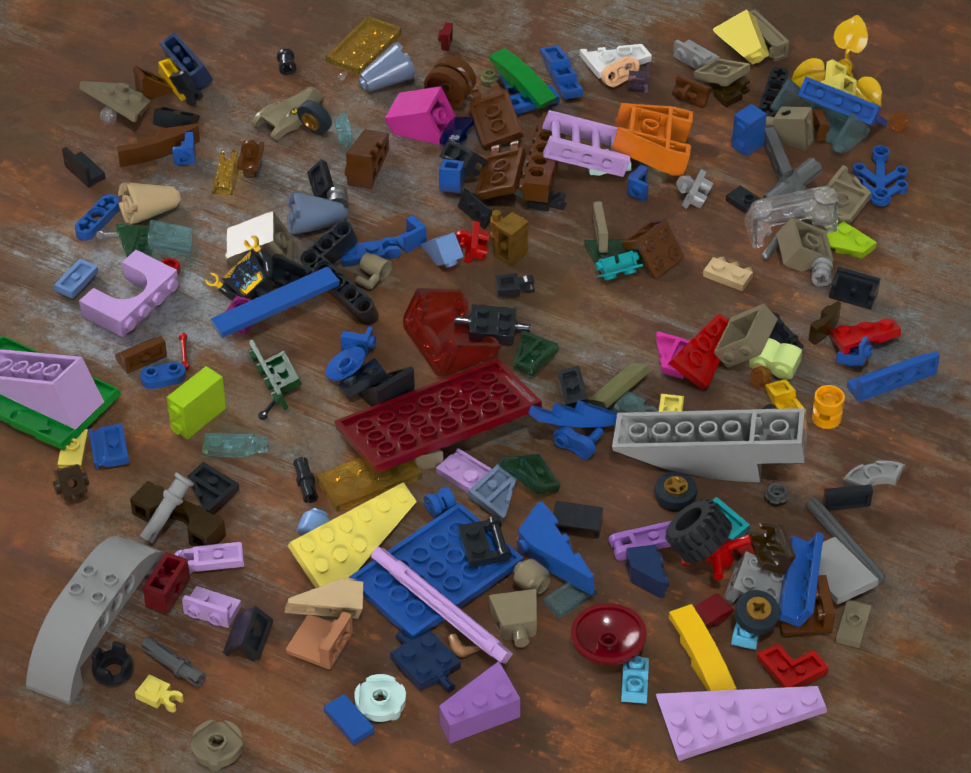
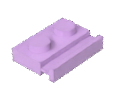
M457 448L456 453L448 456L436 467V474L468 494V491L492 469Z

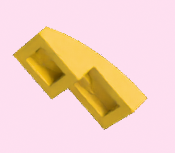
M786 379L765 385L766 392L777 409L804 408L796 399V390Z

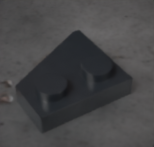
M374 358L354 374L345 378L339 386L348 399L388 378L383 367Z
M204 462L187 476L189 480L195 483L191 488L201 507L211 514L215 513L240 490L239 483Z

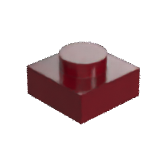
M445 22L443 30H439L438 42H441V50L449 51L453 41V23Z

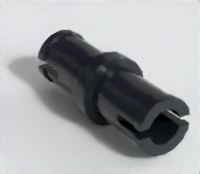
M299 457L293 461L297 473L296 482L301 487L304 502L313 503L318 499L314 485L315 477L310 471L308 459Z

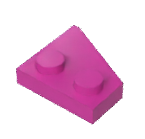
M657 331L656 343L661 372L663 374L684 379L685 376L669 365L668 362L690 340Z

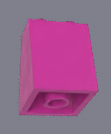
M434 87L399 93L385 120L394 135L443 145L457 121V117L442 87Z

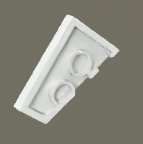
M643 44L618 46L614 50H606L605 47H601L597 51L588 52L587 49H580V57L598 79L601 78V73L605 67L625 56L637 59L639 65L651 62L652 55Z

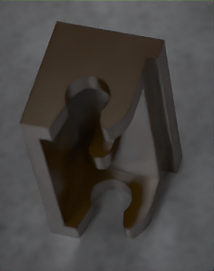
M760 523V528L767 530V532L764 534L751 532L750 534L752 538L751 545L761 569L784 575L796 558L785 529L780 524L776 526Z

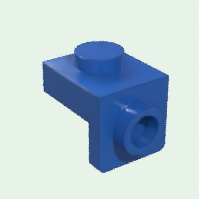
M640 164L635 171L630 173L627 195L642 201L648 199V167Z
M368 326L365 334L348 331L342 332L341 352L345 349L361 347L365 351L366 357H368L370 350L375 348L376 336H373V327Z
M864 336L859 344V348H850V353L843 354L839 350L837 353V363H842L846 366H863L867 359L872 356L873 348L869 344V337Z

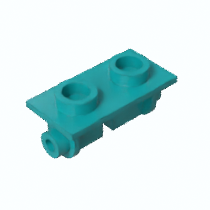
M633 251L617 255L619 261L617 264L614 256L599 259L595 263V267L601 274L597 275L596 278L604 277L605 281L617 278L616 273L624 271V275L637 272L636 268L643 266V264H637L636 260H639L637 252Z

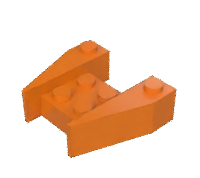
M621 103L615 125L620 127L617 129L612 149L669 175L684 176L691 145L685 143L693 122V111L672 106Z

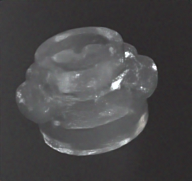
M105 106L100 112V120L106 126L108 124H115L117 112Z

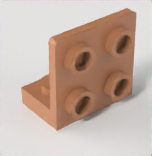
M342 612L338 620L335 619L333 622L313 615H307L286 647V653L330 670L353 634L352 615Z

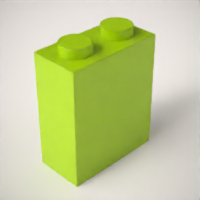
M207 366L167 396L170 428L175 434H180L188 440L226 409L223 377Z

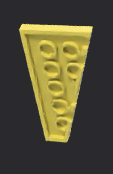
M403 482L291 541L288 544V548L315 588L336 580H343L350 577L363 566L375 548L379 547L417 501Z

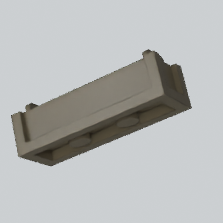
M756 10L749 11L756 17L770 54L769 57L773 58L774 62L787 58L790 41Z

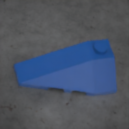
M542 501L537 503L518 529L519 541H517V547L519 551L529 559L539 562L550 573L590 596L595 594L594 575L578 552L573 553L568 535L566 533L561 535L556 527L558 520Z

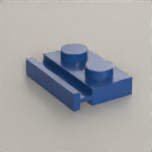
M122 424L99 427V430L95 431L88 429L95 469L105 465L107 468L129 464Z

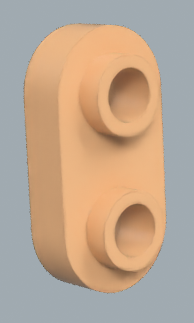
M630 56L617 60L603 69L601 73L602 82L610 87L618 86L638 73L639 62Z

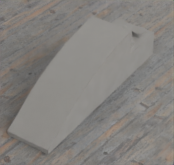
M805 408L617 413L612 449L618 453L660 468L688 475L718 480L760 483L762 464L805 463L808 430Z

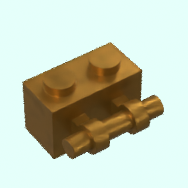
M493 210L490 217V225L492 226L490 239L495 247V257L512 267L528 254L529 221L513 212L503 219L500 210Z

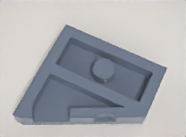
M498 463L468 491L467 496L492 516H499L501 523H503L517 476Z

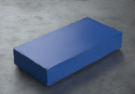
M345 694L324 706V713L353 746L375 733L374 726Z

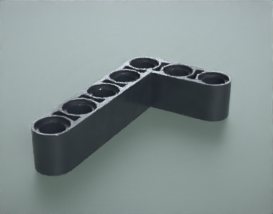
M340 221L301 254L300 261L303 266L312 269V273L329 267L339 279V286L327 292L361 323L370 325L375 323L379 317L372 299L333 265L350 251L358 241L350 222Z

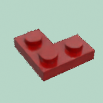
M777 643L759 652L757 660L780 688L802 687L828 674L829 667L814 650L793 660L782 646Z

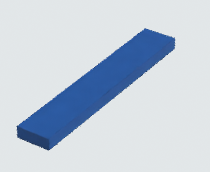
M325 267L211 318V324L219 335L224 338L339 286V279L329 267Z

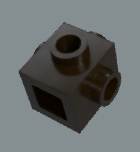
M79 464L54 470L56 481H53V486L57 495L61 494L62 498H68L69 501L82 498V493L87 492L86 486L89 485V480L86 472H81ZM72 479L74 484L72 487H69L68 482Z

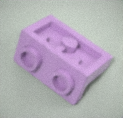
M198 586L195 587L190 596L184 595L182 598L184 614L191 618H199L213 625H220L226 628L230 627L241 608V600Z

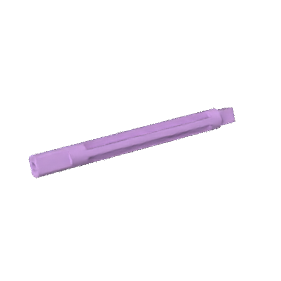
M375 548L371 557L387 569L393 577L488 655L494 657L500 663L506 664L513 653L504 647L497 638L401 560L396 559L384 548Z

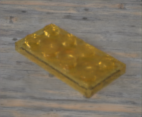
M367 16L326 55V62L360 74L402 34V28Z
M360 457L318 473L316 478L335 511L339 512L373 499L403 482L405 485H409L422 480V472L412 459L407 463L399 464L386 471L375 473L363 458Z

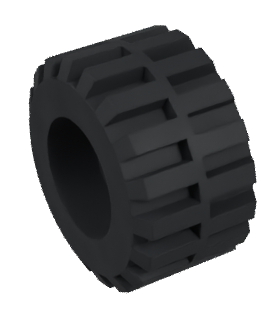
M701 499L685 507L673 518L666 529L665 539L686 563H696L714 554L726 542L732 530V523L713 500Z

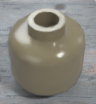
M527 559L524 562L521 561L514 568V583L521 590L536 589V594H541L548 588L550 584L549 571L536 560Z

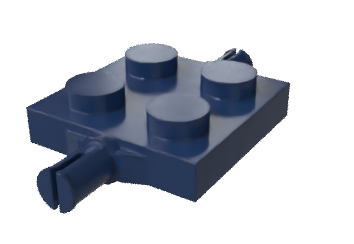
M404 630L396 634V638L403 645L390 652V659L419 690L434 684H441L448 693H450V690L453 691L456 685L448 676L461 668V661L431 630L414 639H411Z

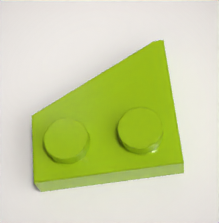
M844 221L827 233L830 248L836 249L835 253L848 254L862 259L876 249V241Z

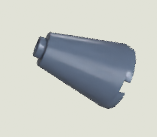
M399 42L392 44L359 74L360 79H358V82L363 90L367 89L371 92L416 78V75H414L416 73L409 55L401 52L400 49L403 47Z
M297 191L291 192L289 195L287 207H290V214H287L289 232L292 234L333 227L338 222L347 220L348 211L347 208H344L343 203Z

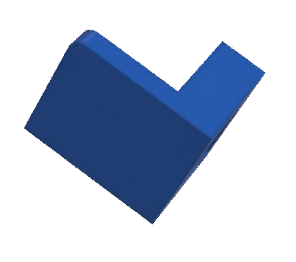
M415 216L408 217L406 219L407 231L396 237L399 241V248L405 253L427 242L426 226Z

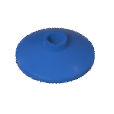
M353 347L337 354L326 368L325 374L327 378L331 381H339L354 374L365 360V351L361 347Z

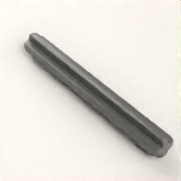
M817 497L809 499L807 501V508L833 537H836L878 579V585L883 583L886 577L884 572Z

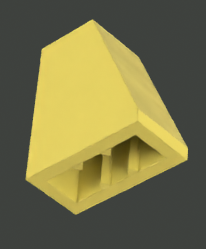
M747 9L713 28V31L752 65L761 62L770 55L756 17Z

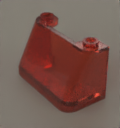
M417 288L403 316V327L436 375L447 376L496 357L501 345L495 337L487 336L482 342L476 339H469L468 326L454 325L455 316L464 317L468 310V301L461 290Z

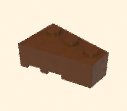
M364 129L346 153L345 176H347L348 185L368 189L373 188L389 151V133Z

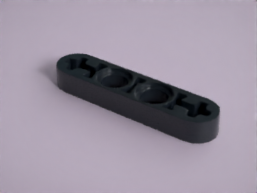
M775 67L770 72L759 105V109L763 112L770 111L767 116L775 117L779 110L788 83L789 72L786 68ZM772 100L775 101V103H769L767 101Z

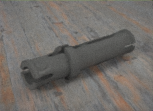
M151 636L146 637L142 641L141 645L143 646H141V650L170 668L178 678L186 679L196 688L202 686L205 682L206 674L191 665V661L187 658L179 657Z

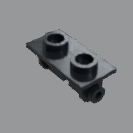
M464 188L458 207L474 221L480 222V226L483 229H486L493 210L476 198L475 193H471Z
M772 312L778 320L769 338L776 340L780 344L786 343L800 349L804 346L798 340V336L793 334L780 319V315Z

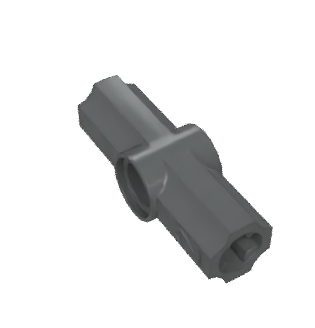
M810 157L796 169L784 173L779 178L780 182L763 194V200L772 205V210H776L789 198L803 193L806 185L822 173L821 165L814 158Z

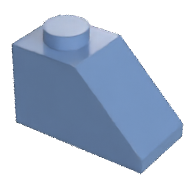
M454 232L421 244L423 250L437 266L445 264L446 268L458 264L457 259L464 257Z

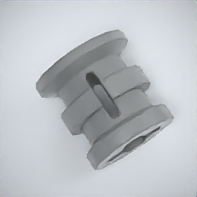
M825 257L814 259L811 263V280L813 284L818 287L828 286L831 282L832 261Z

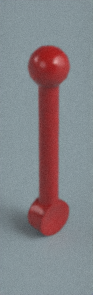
M185 333L179 334L182 347L181 364L184 365L186 371L190 368L186 354V340L188 336Z

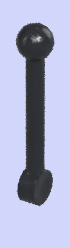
M274 398L264 411L258 413L260 420L267 419V413L276 403Z

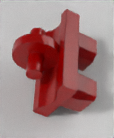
M477 221L473 222L472 231L467 232L463 229L455 233L460 248H465L464 262L469 264L472 258L483 261L488 251V247L485 245L489 239V232L479 229L480 222Z

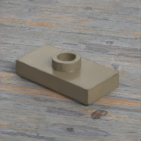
M847 600L837 632L836 643L860 648L871 612V605Z

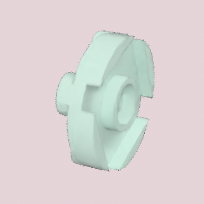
M376 674L366 678V682L361 686L359 684L355 690V706L368 721L385 722L397 720L406 705L404 686L396 682L395 678L390 675ZM378 695H383V698H385L383 701L375 699L378 698Z

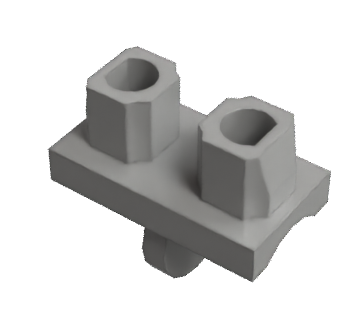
M701 169L694 181L689 175L678 178L676 182L677 188L681 193H687L681 205L682 207L687 209L692 204L701 209L707 198L706 195L713 185V182L704 178L706 171Z

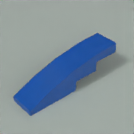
M556 45L540 48V54L545 67L563 99L583 96V88L577 82V74L571 68L570 58L561 47Z
M578 400L575 408L555 402L552 411L531 405L528 412L538 421L579 428L616 425L618 413Z

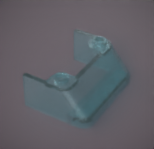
M790 79L786 80L771 105V108L776 112L781 107H811L812 110L823 109L826 120L830 122V131L827 132L825 141L831 144V148L840 154L843 151L848 153L865 139L871 131L853 113L848 117L799 97L800 88Z

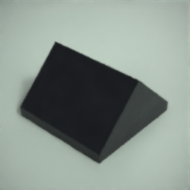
M413 367L391 371L387 374L388 378L359 392L358 395L372 407L414 391Z

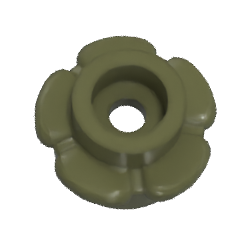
M486 69L480 74V80L485 87H491L490 84L498 82L500 78L499 74L493 69Z

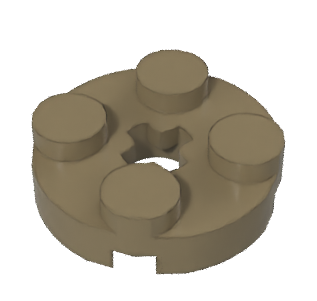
M215 720L206 721L200 724L192 734V755L201 765L207 766L212 771H218L222 767L232 764L243 753L242 733L230 721L224 720V723L216 722ZM222 741L221 746L213 747L212 742Z

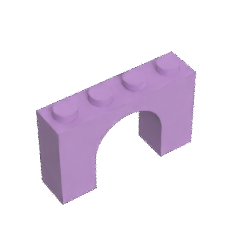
M138 250L129 255L122 262L124 278L145 289L141 294L129 299H116L93 288L79 300L83 318L122 338L132 331L141 320L146 318L154 308L160 305L179 286L176 269Z

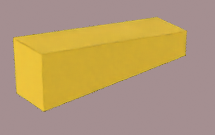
M168 58L158 62L161 77L168 82L173 92L181 101L186 100L185 95L179 94L169 79L173 73L179 72L171 59Z

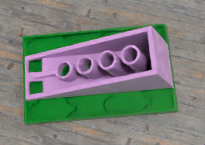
M2 335L0 337V420L10 424L15 429L33 435L37 440L65 450L66 446L73 442V438L76 439L85 428L99 417V414H102L121 395L117 387L91 376L82 357L45 354Z

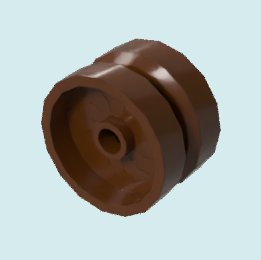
M444 56L438 60L434 68L427 75L424 81V89L442 87L452 109H456L463 104L476 85V75L472 67L461 58Z

